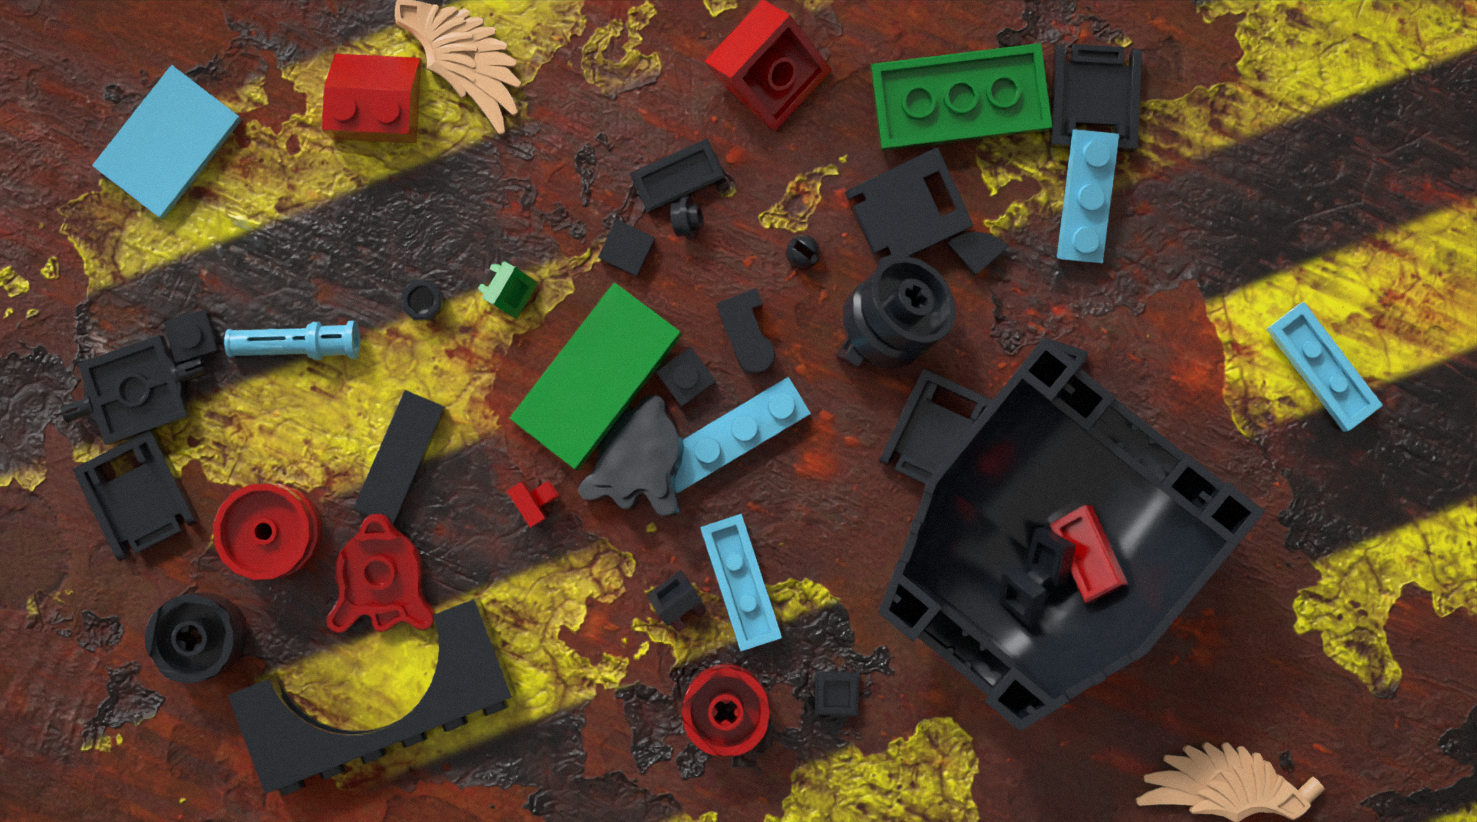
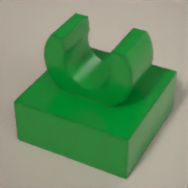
M503 261L501 266L492 264L490 269L496 275L490 285L487 287L484 284H480L478 287L480 292L484 294L482 299L517 319L538 282Z

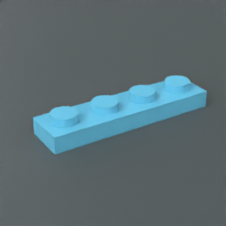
M789 377L683 439L684 452L682 463L675 477L677 494L811 414Z

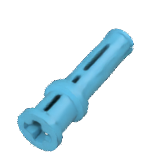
M348 321L347 325L322 326L321 322H312L306 328L227 329L224 345L228 357L307 354L313 360H322L323 356L348 355L349 359H358L361 337L357 321Z

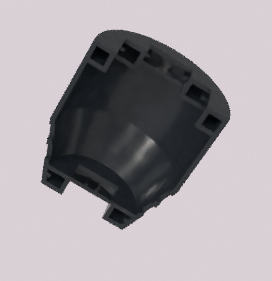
M1045 337L928 479L917 514L909 529V535L902 554L897 561L878 612L911 641L914 642L919 638L987 695L985 702L1019 731L1068 703L1070 699L1093 685L1101 683L1108 676L1131 662H1135L1145 656L1265 513L1262 508L1229 482L1221 481L1189 454L1182 452L1115 399L1116 397L1082 371L1081 366ZM1084 505H1092L1128 585L1093 603H1085L1070 571L1067 585L1057 587L1051 583L1044 585L1050 592V596L1044 601L1042 619L1030 627L1027 626L999 601L1002 572L1016 564L1028 574L1030 570L1026 568L1034 529L1046 527L1052 531L1051 523Z

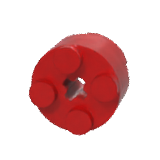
M727 663L715 665L700 672L689 684L682 704V720L688 737L699 749L716 756H736L753 749L765 735L770 719L769 700L761 681L749 670ZM722 701L727 704L733 701L735 703L734 714L736 716L732 719L727 715L721 719L716 716L718 713L716 703Z

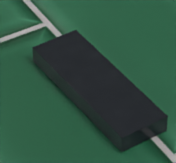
M404 390L353 509L367 515L383 514L390 519L392 525H396L444 414L445 406Z

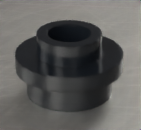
M689 196L682 197L678 203H672L670 214L675 235L677 237L686 236L688 240L696 239L698 230L704 228V216L700 204H694Z

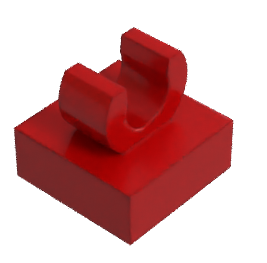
M522 481L507 490L530 528L536 527L549 518L542 506L559 496L550 481H546L533 491H531L526 482Z

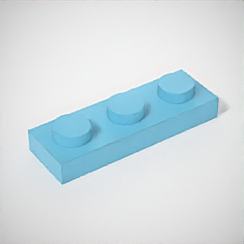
M1073 129L1057 258L1103 263L1119 134Z
M1304 302L1295 306L1265 329L1343 432L1350 431L1383 406Z
M742 514L700 527L740 651L782 638Z

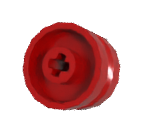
M250 484L233 492L219 507L213 523L214 545L222 562L238 575L252 580L287 577L304 569L316 555L322 539V521L314 502L302 491L284 484ZM265 525L271 526V536L264 533Z

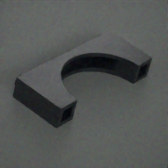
M480 597L433 615L438 632L439 652L432 682L425 695L412 711L392 724L369 730H348L325 724L305 712L292 699L279 675L229 694L230 703L264 793L267 794L278 789L281 796L290 794L306 787L305 778L319 773L321 779L325 780L345 772L347 769L344 763L360 757L362 764H366L387 755L385 747L401 741L403 748L428 739L427 730L442 725L443 731L447 732L469 723L466 715L482 709L484 716H488L508 708L507 699L512 698L516 694V690Z

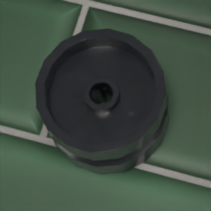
M908 256L893 257L883 262L866 280L848 294L843 306V325L850 342L868 360L876 365L892 369L909 366L951 331L956 318L955 299L948 283L936 269L920 259Z

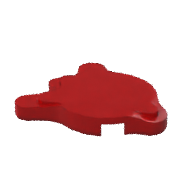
M376 513L365 518L360 531L347 542L338 555L335 570V579L339 592L338 600L326 620L328 628L336 633L348 630L361 615L370 616L372 626L378 632H385L399 622H406L418 630H426L435 622L433 616L436 614L435 610L426 601L422 590L424 573L422 558L415 545L393 527L387 516Z

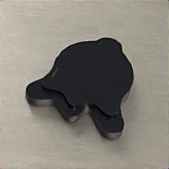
M656 395L647 396L636 407L626 411L619 417L600 442L597 463L592 473L579 486V493L582 498L588 502L595 503L612 497L621 508L626 511H632L637 507L640 498L647 496L655 511L662 517L671 518L679 513L681 503L675 489V477L682 463L684 452L683 438L678 434L673 424L674 422L669 416L668 404L661 397Z

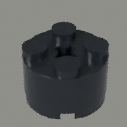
M211 592L179 595L170 599L151 615L145 631V648L149 657L152 658L159 668L158 670L165 677L181 683L200 682L230 670L242 655L246 643V626L241 609L227 598ZM197 629L198 634L202 635V643L197 644V639L191 637L190 633L192 630Z

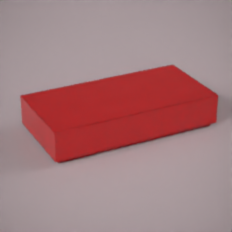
M1084 505L1050 524L1053 532L1076 545L1070 571L1085 603H1093L1128 585L1092 505Z

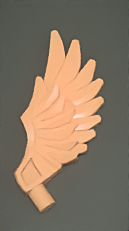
M397 0L395 5L396 24L413 34L423 45L426 52L428 70L445 79L461 99L466 98L467 93L479 106L497 133L503 135L505 133L504 120L499 105L512 116H515L518 111L513 98L502 83L516 89L521 87V82L508 69L515 68L517 61L501 53L507 51V43L490 38L496 36L495 28L482 27L484 26L482 17H470L469 10L467 9L458 11L455 6L440 9L438 5H431L416 0Z
M1205 742L1202 744L1205 753L1186 744L1183 747V751L1188 757L1165 755L1163 761L1180 771L1166 770L1144 775L1145 782L1163 787L1148 791L1137 797L1136 803L1139 806L1158 804L1192 805L1189 809L1192 814H1215L1226 817L1234 822H1239L1245 817L1258 812L1276 813L1295 820L1311 807L1310 803L1325 788L1312 776L1297 790L1283 776L1276 774L1272 764L1263 760L1260 753H1252L1251 757L1243 746L1236 748V752L1228 742L1221 744L1223 751L1221 752L1210 743Z

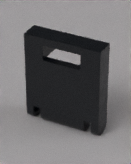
M1055 44L1050 107L1052 128L1049 131L1048 148L1070 149L1073 129H1076V124L1113 126V133L1119 134L1117 152H1134L1138 148L1141 49L1132 48L1129 55V66H1122L1124 64V47L1073 44L1070 51V63H1065V45Z
M938 147L844 192L848 201L858 198L863 194L865 195L866 200L853 206L852 210L872 254L874 255L887 248L890 249L891 255L882 257L877 261L878 266L889 258L899 256L911 257L974 227ZM938 173L956 208L955 211L942 217L925 183V180L938 175Z
M923 369L881 455L879 463L889 466L897 452L901 454L895 470L927 484L930 476L992 400ZM940 388L976 404L970 417L971 420L934 403Z
M149 430L72 469L113 554L120 562L130 557L129 550L125 544L126 541L129 542L134 554H138L183 531L184 526L179 514H182L185 522L190 527L200 522L157 431ZM132 452L135 453L139 463H145L111 481L108 480L102 468Z

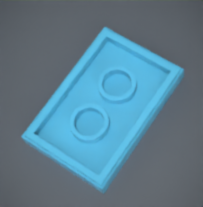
M171 65L92 166L164 220L242 121V118Z

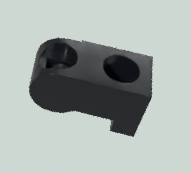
M757 288L716 303V308L740 367L750 374H761L767 371L772 365L775 355L774 346L769 339L762 336L753 311L763 306Z

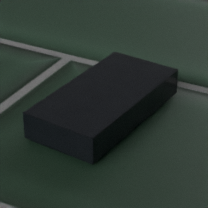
M708 138L630 173L648 214L672 204L682 197H687L725 180V175Z

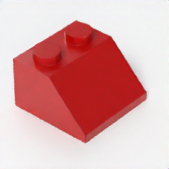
M761 0L704 61L722 84L773 131H776L832 71V68L793 17L765 0Z
M335 54L324 85L321 130L334 140L417 144L421 58Z

